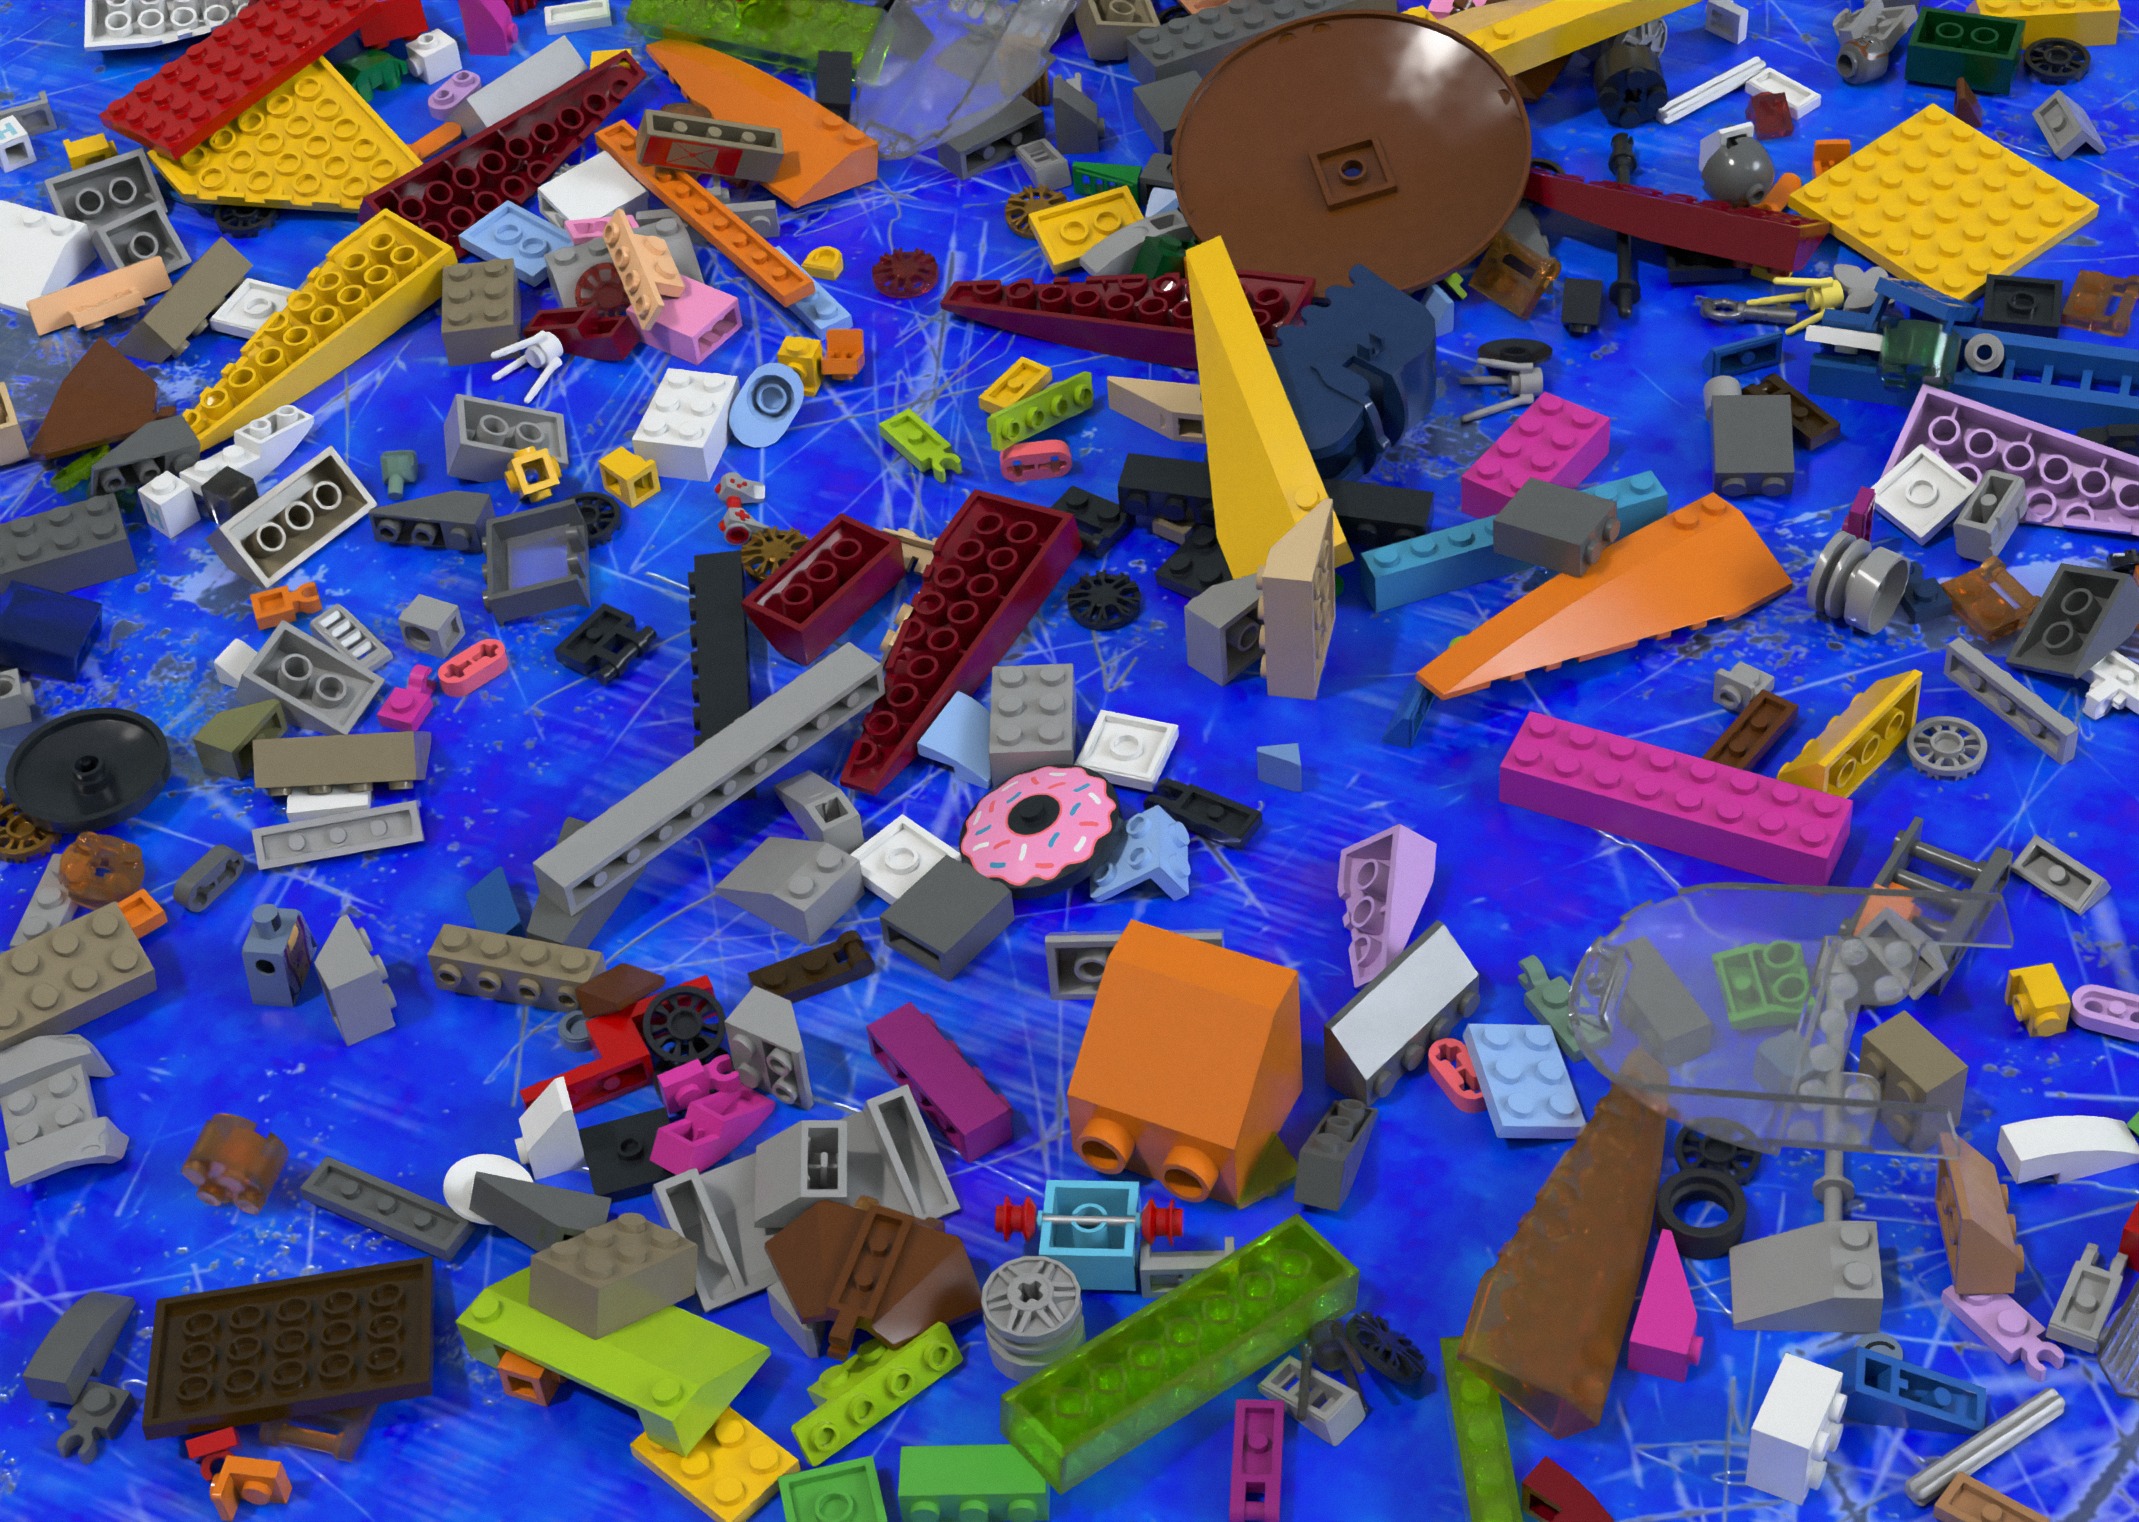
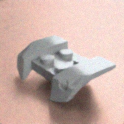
M79 1034L37 1036L0 1051V1104L9 1150L4 1153L10 1183L13 1188L80 1165L92 1163L112 1164L121 1160L125 1154L129 1137L122 1133L107 1116L98 1118L89 1076L108 1078L115 1074L98 1049Z

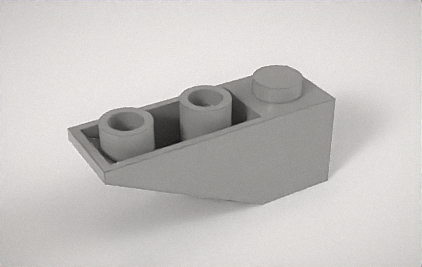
M811 770L773 785L774 791L810 841L827 842L848 854H851L864 844L860 814L840 788Z

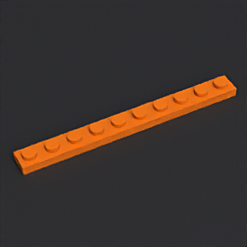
M624 119L594 133L596 144L602 150L610 154L624 169L785 308L815 293L814 281L684 170L638 164L635 140L638 131Z

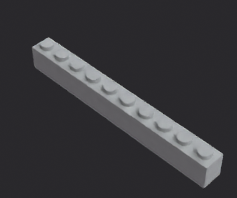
M847 642L835 652L830 653L825 659L797 676L792 682L767 697L762 703L737 718L729 726L704 741L696 749L674 762L666 770L641 785L633 793L608 808L603 814L578 829L570 837L532 862L539 892L572 917L884 695L886 692L882 664L850 642Z

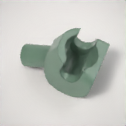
M414 450L385 451L380 456L383 484H388V498L400 500L403 498L404 483L415 482L417 479V454Z

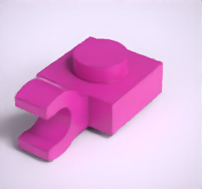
M420 664L415 665L409 675L407 688H394L376 714L381 726L400 731L418 730L433 708L430 695L434 692L437 684L436 681L427 679L432 672L431 667Z
M729 1054L720 1055L703 1066L699 1059H696L657 1075L663 1103L669 1115L683 1109H688L689 1102L710 1095L709 1090L711 1089L731 1092L741 1086L738 1071L726 1075L722 1074L733 1069Z

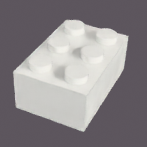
M668 368L632 438L634 454L641 456L645 462L649 459L654 460L658 476L709 482L733 434L729 425V412L740 392L738 376Z

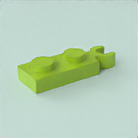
M910 408L879 423L880 436L922 473L932 468L934 478L941 483L946 482V469H952L957 474L962 473L961 459L956 454H953L952 445Z

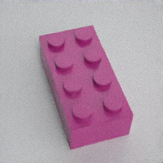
M1544 392L1461 476V511L1478 519L1499 514L1530 477L1574 490L1609 453L1610 418Z

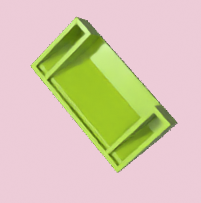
M530 1266L486 1287L455 1321L472 1358L497 1369L499 1362L506 1350L623 1403L637 1410L650 1441L684 1457L691 1452L772 1354L769 1347L674 1305L594 1340L529 1306Z

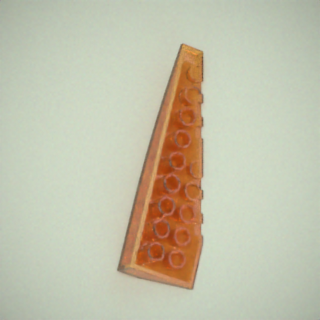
M1639 1047L1630 1052L1611 1081V1090L1607 1096L1600 1098L1593 1110L1596 1113L1589 1123L1582 1125L1575 1136L1577 1139L1576 1143L1571 1149L1564 1152L1535 1196L1536 1204L1531 1211L1524 1213L1517 1226L1519 1229L1513 1239L1505 1242L1498 1252L1499 1260L1495 1266L1487 1269L1481 1278L1456 1355L1458 1360L1556 1440L1589 1430L1600 1424L1634 1302L1650 1235L1665 1142L1669 1073Z

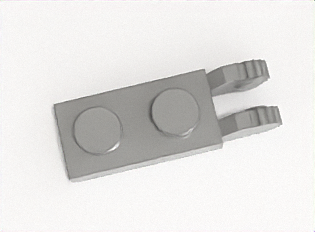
M2088 1242L2080 1261H2075L2049 1321L2046 1337L2093 1354L2120 1291L2128 1255L2118 1252L2116 1257L2112 1259L2109 1271L2095 1267L2099 1257V1245Z

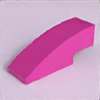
M743 1084L734 1091H719L689 1102L684 1119L658 1128L650 1161L675 1175L696 1167L700 1173L720 1161L751 1135L774 1111L776 1102Z

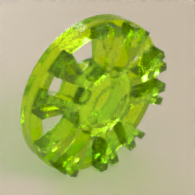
M103 445L86 453L55 474L49 480V484L59 494L72 489L82 479L86 481L91 477L92 466L112 451L109 445Z

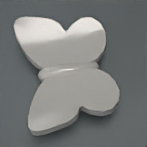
M1847 264L1834 265V280H1838L1842 289L1848 292L1849 295L1845 300L1843 311L1870 314L1878 295L1874 291L1879 277H1888L1887 272L1881 267H1872L1864 273L1857 266ZM1890 298L1886 310L1894 308V299Z

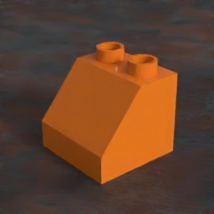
M1131 919L1107 958L1067 1091L1073 1152L1078 1153L1079 1157L1087 1165L1106 1174H1118L1126 1169L1159 1180L1170 1193L1182 1200L1202 1202L1209 1197L1238 1207L1303 1090L1299 973L1297 970Z

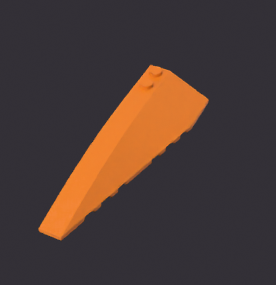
M669 37L646 45V52L659 68L669 72V80L673 84L680 85L681 94L686 100L691 98L706 106L715 119L781 129L784 156L775 180L769 183L756 182L792 207L798 208L877 180L879 143L797 89L748 63L694 42Z
M1712 492L1607 546L1601 552L1598 562L1594 565L1591 564L1581 578L1560 573L1540 585L1428 663L1416 673L1415 679L1440 699H1451L1490 688L1491 681L1508 679L1511 682L1525 678V671L1542 667L1547 672L1561 668L1562 661L1575 658L1578 662L1636 647L1638 640L1643 638H1655L1656 641L1671 637L1672 630L1688 626L1693 631L1706 627L1707 620L1718 617L1723 622L1736 619L1792 589L1793 582L1744 514L1722 497Z

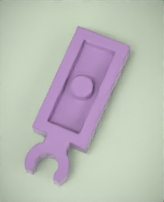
M1953 1284L1942 1291L1941 1303L2009 1365L2020 1358L2025 1362L2027 1374L2033 1380L2040 1383L2045 1379L2046 1368L2039 1361H2048L2058 1370L2063 1367L2065 1357L2063 1351L2053 1343L2043 1342L2045 1340L2046 1328L2007 1293L1955 1294Z

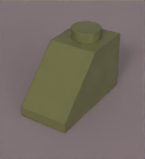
M269 699L218 712L199 730L193 741L202 767L241 781L254 767L252 740L281 738L288 730V726L280 701Z

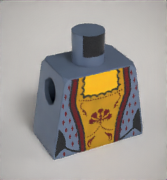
M269 903L262 904L256 907L252 913L253 923L242 948V958L252 1002L256 1005L294 1007L318 946L301 911L277 908Z

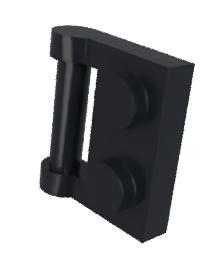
M1073 485L1050 507L1074 514L1082 547L1087 549L1089 555L1098 559L1102 558L1136 523V515L1120 513L1119 504Z

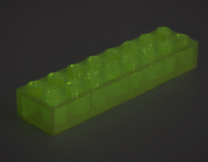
M632 0L625 19L643 36L661 40L672 39L694 42L722 53L814 73L817 72L818 50L852 52V81L874 86L895 23L883 8L845 0H745L742 2L735 0Z
M1297 1213L1003 1393L1000 1398V1433L1062 1495L1356 1308L1360 1270Z

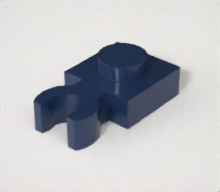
M1916 561L1911 562L1910 575L1900 605L1914 624L1950 615L1953 602L1935 577L1923 580L1922 566Z

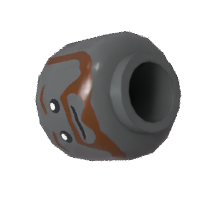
M1865 36L1845 42L1841 46L1836 58V67L1839 74L1847 82L1855 85L1880 79L1886 73L1889 64V53L1881 40L1873 36Z

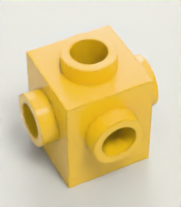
M535 446L514 452V459H511L507 464L509 471L504 472L505 481L510 493L517 492L519 500L529 498L531 503L552 497L551 490L560 484L558 478L562 477L556 457H550L547 448L536 451ZM531 470L537 474L538 479L536 483L527 482L525 477L526 471Z

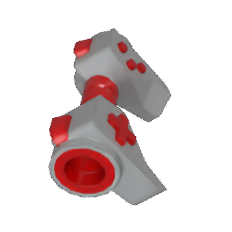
M735 472L723 475L720 483L714 487L718 498L727 506V512L722 521L718 523V527L724 533V538L729 544L739 546L747 543L751 534H756V531L760 530L762 534L767 532L766 528L769 526L757 522L742 508L743 503L763 502L765 498V485L760 482L744 479Z

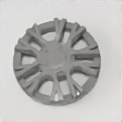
M1936 716L1922 720L1910 730L1906 745L1907 755L1913 761L1912 766L1917 768V771L1920 773L1925 770L1928 772V777L1935 776L1937 780H1939V775L1954 776L1956 781L1960 777L1962 779L1967 778V773L1969 772L1975 774L1976 770L1979 771L1981 769V764L1985 760L1987 753V740L1978 727L1964 719L1951 716ZM1942 726H1949V730H1942ZM1929 728L1933 735L1931 737L1927 736L1922 731ZM1962 729L1970 733V735L1963 738L1958 732Z

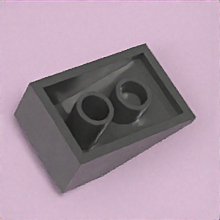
M2061 563L2005 663L2009 667L2078 679L2133 634L2139 623V586L2130 574Z

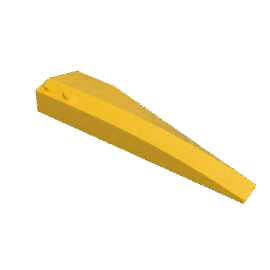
M1508 0L1472 7L1435 22L1453 29L1472 40L1489 53L1505 70L1508 76H1511L1703 0Z
M386 208L335 245L326 254L327 262L321 268L315 267L307 275L309 282L301 291L294 290L287 297L288 305L283 311L274 312L240 349L242 356L236 363L229 362L221 370L222 378L213 388L206 387L199 395L200 403L194 409H186L182 415L201 443L200 452L234 436V431L249 424L252 420L259 419L275 411L280 406L291 404L367 354L442 297L443 266H451L458 263L453 247Z
M1220 235L1187 249L1185 252L1216 536L1232 577L1237 579L1257 573L1259 565L1266 564L1270 548L1324 498H1329ZM1333 508L1335 568L1355 559Z

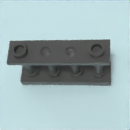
M1915 816L1906 831L1901 829L1897 833L1892 845V854L1853 915L1847 913L1842 919L1837 937L1851 947L1852 955L1853 941L1860 939L1853 931L1875 883L1888 888L1890 883L1894 882L1916 893L1955 907L1956 914L1953 918L1947 916L1945 919H1941L1921 911L1920 915L1914 913L1912 918L1913 921L1928 932L1938 936V945L1949 970L1926 992L1940 996L2008 884L2013 852L1997 846L1988 862L1985 860H1981L1980 863L1921 842L1924 819ZM1915 857L1973 879V886L1971 889L1964 888L1960 891L1906 869Z

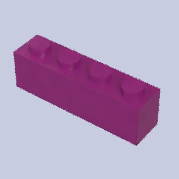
M910 1001L866 1026L870 1052L873 1058L899 1087L908 1084L917 1107L968 1164L1013 1138L1010 1120L1013 1117V1110L1008 1100L1000 1093L996 1095L988 1087L987 1080L981 1070L976 1066L971 1068L966 1063L957 1044L951 1039L948 1041L944 1039L939 1033L935 1021L928 1013L922 1014Z

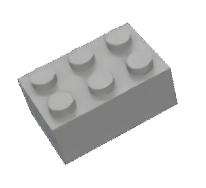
M1073 663L992 667L989 759L993 788L1010 777L1033 768L1055 764H1075L1077 698Z

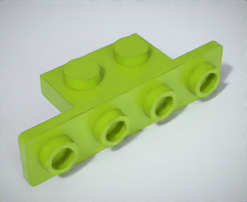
M1083 371L991 414L987 418V431L991 433L992 450L1000 452L1091 408L1094 395L1092 374Z
M937 1322L905 1346L891 1350L877 1338L868 1340L857 1349L855 1355L844 1363L826 1369L820 1375L819 1380L807 1388L814 1405L818 1407L791 1427V1431L807 1463L814 1467L818 1466L959 1365L963 1357L948 1326L945 1323Z

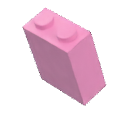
M680 274L685 285L684 291L679 298L660 294L665 307L650 331L642 330L632 305L626 309V313L629 315L641 338L640 342L698 366L743 326L739 301L735 296Z

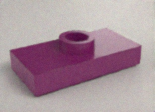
M1861 486L1849 511V515L1844 519L1841 531L1856 536L1857 540L1861 538L1871 542L1876 498L1875 489Z

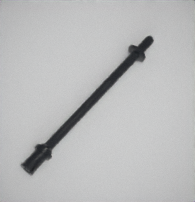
M1623 132L1617 133L1611 139L1612 154L1609 157L1608 166L1610 171L1616 175V182L1630 184V174L1636 169L1637 159L1633 153V137L1630 136L1628 138V133ZM1617 231V281L1613 282L1609 287V299L1614 305L1618 306L1619 317L1626 320L1632 316L1633 305L1641 299V287L1636 281L1632 280L1631 235Z

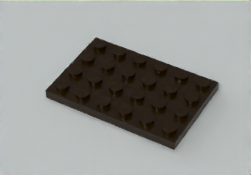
M421 1257L157 1299L142 1429L146 1441L433 1395L436 1279L433 1257Z

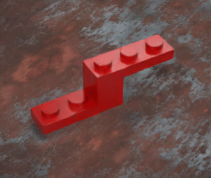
M707 974L678 985L697 987L715 997L713 986ZM660 993L645 997L620 1011L586 1021L585 1026L591 1050L596 1060L519 1090L524 1110L526 1111L555 1078L564 1076L574 1114L652 1084L654 1069L650 1053L645 1045L647 1042L643 1032V1019L648 1005ZM677 996L678 1006L689 1007L692 996ZM702 1000L695 1010L699 1013L707 1002ZM667 1001L661 1003L669 1013L673 1011ZM714 1012L704 1017L702 1021L716 1016V1013ZM653 1013L650 1024L663 1025L667 1020ZM664 1032L658 1035H654L653 1038L655 1040L657 1038L667 1035L668 1033Z

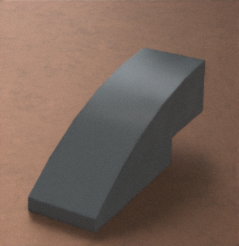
M91 1291L67 1310L49 1331L22 1375L31 1397L75 1405L89 1376L99 1378L136 1304L134 1297Z

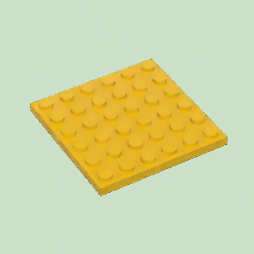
M1934 103L1789 195L1788 207L1802 216L1831 222L1828 233L1897 278L1914 280L1967 303L1972 302L1985 293L1987 274L2012 275L2097 217L2099 210L2098 204Z

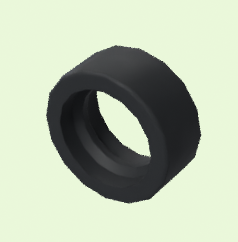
M1706 1168L1685 1169L1670 1176L1661 1186L1657 1199L1655 1221L1659 1236L1662 1229L1672 1231L1678 1253L1686 1257L1710 1259L1718 1258L1728 1253L1730 1247L1737 1245L1742 1240L1747 1212L1744 1191L1734 1179L1716 1170ZM1704 1199L1722 1206L1729 1214V1218L1718 1226L1699 1228L1689 1226L1679 1220L1673 1213V1210L1678 1204L1687 1200Z

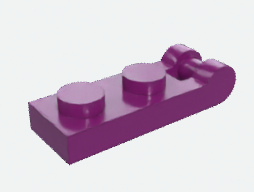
M1236 1399L1229 1510L1230 1522H1280L1285 1421L1284 1400ZM1265 1493V1502L1246 1501V1494Z

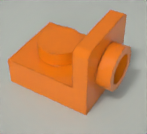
M227 1455L221 1472L216 1473L212 1479L210 1499L214 1502L221 1520L232 1522L241 1499L258 1505H264L268 1502L287 1504L292 1486L280 1461Z

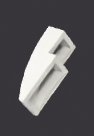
M2084 1115L2053 1116L2020 1121L2000 1127L1997 1151L2016 1184L2053 1175L2057 1184L2139 1163V1145L2126 1123L2121 1120Z

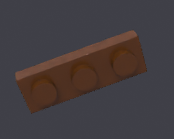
M1762 689L1704 754L1702 759L1750 772L1798 717L1799 705Z

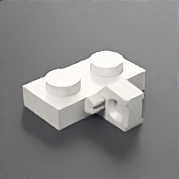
M2113 650L2080 676V678L2091 684L2089 692L2085 696L2087 698L2085 708L2082 709V712L2089 717L2097 720L2108 714L2112 707L2120 710L2124 706L2139 714V665Z

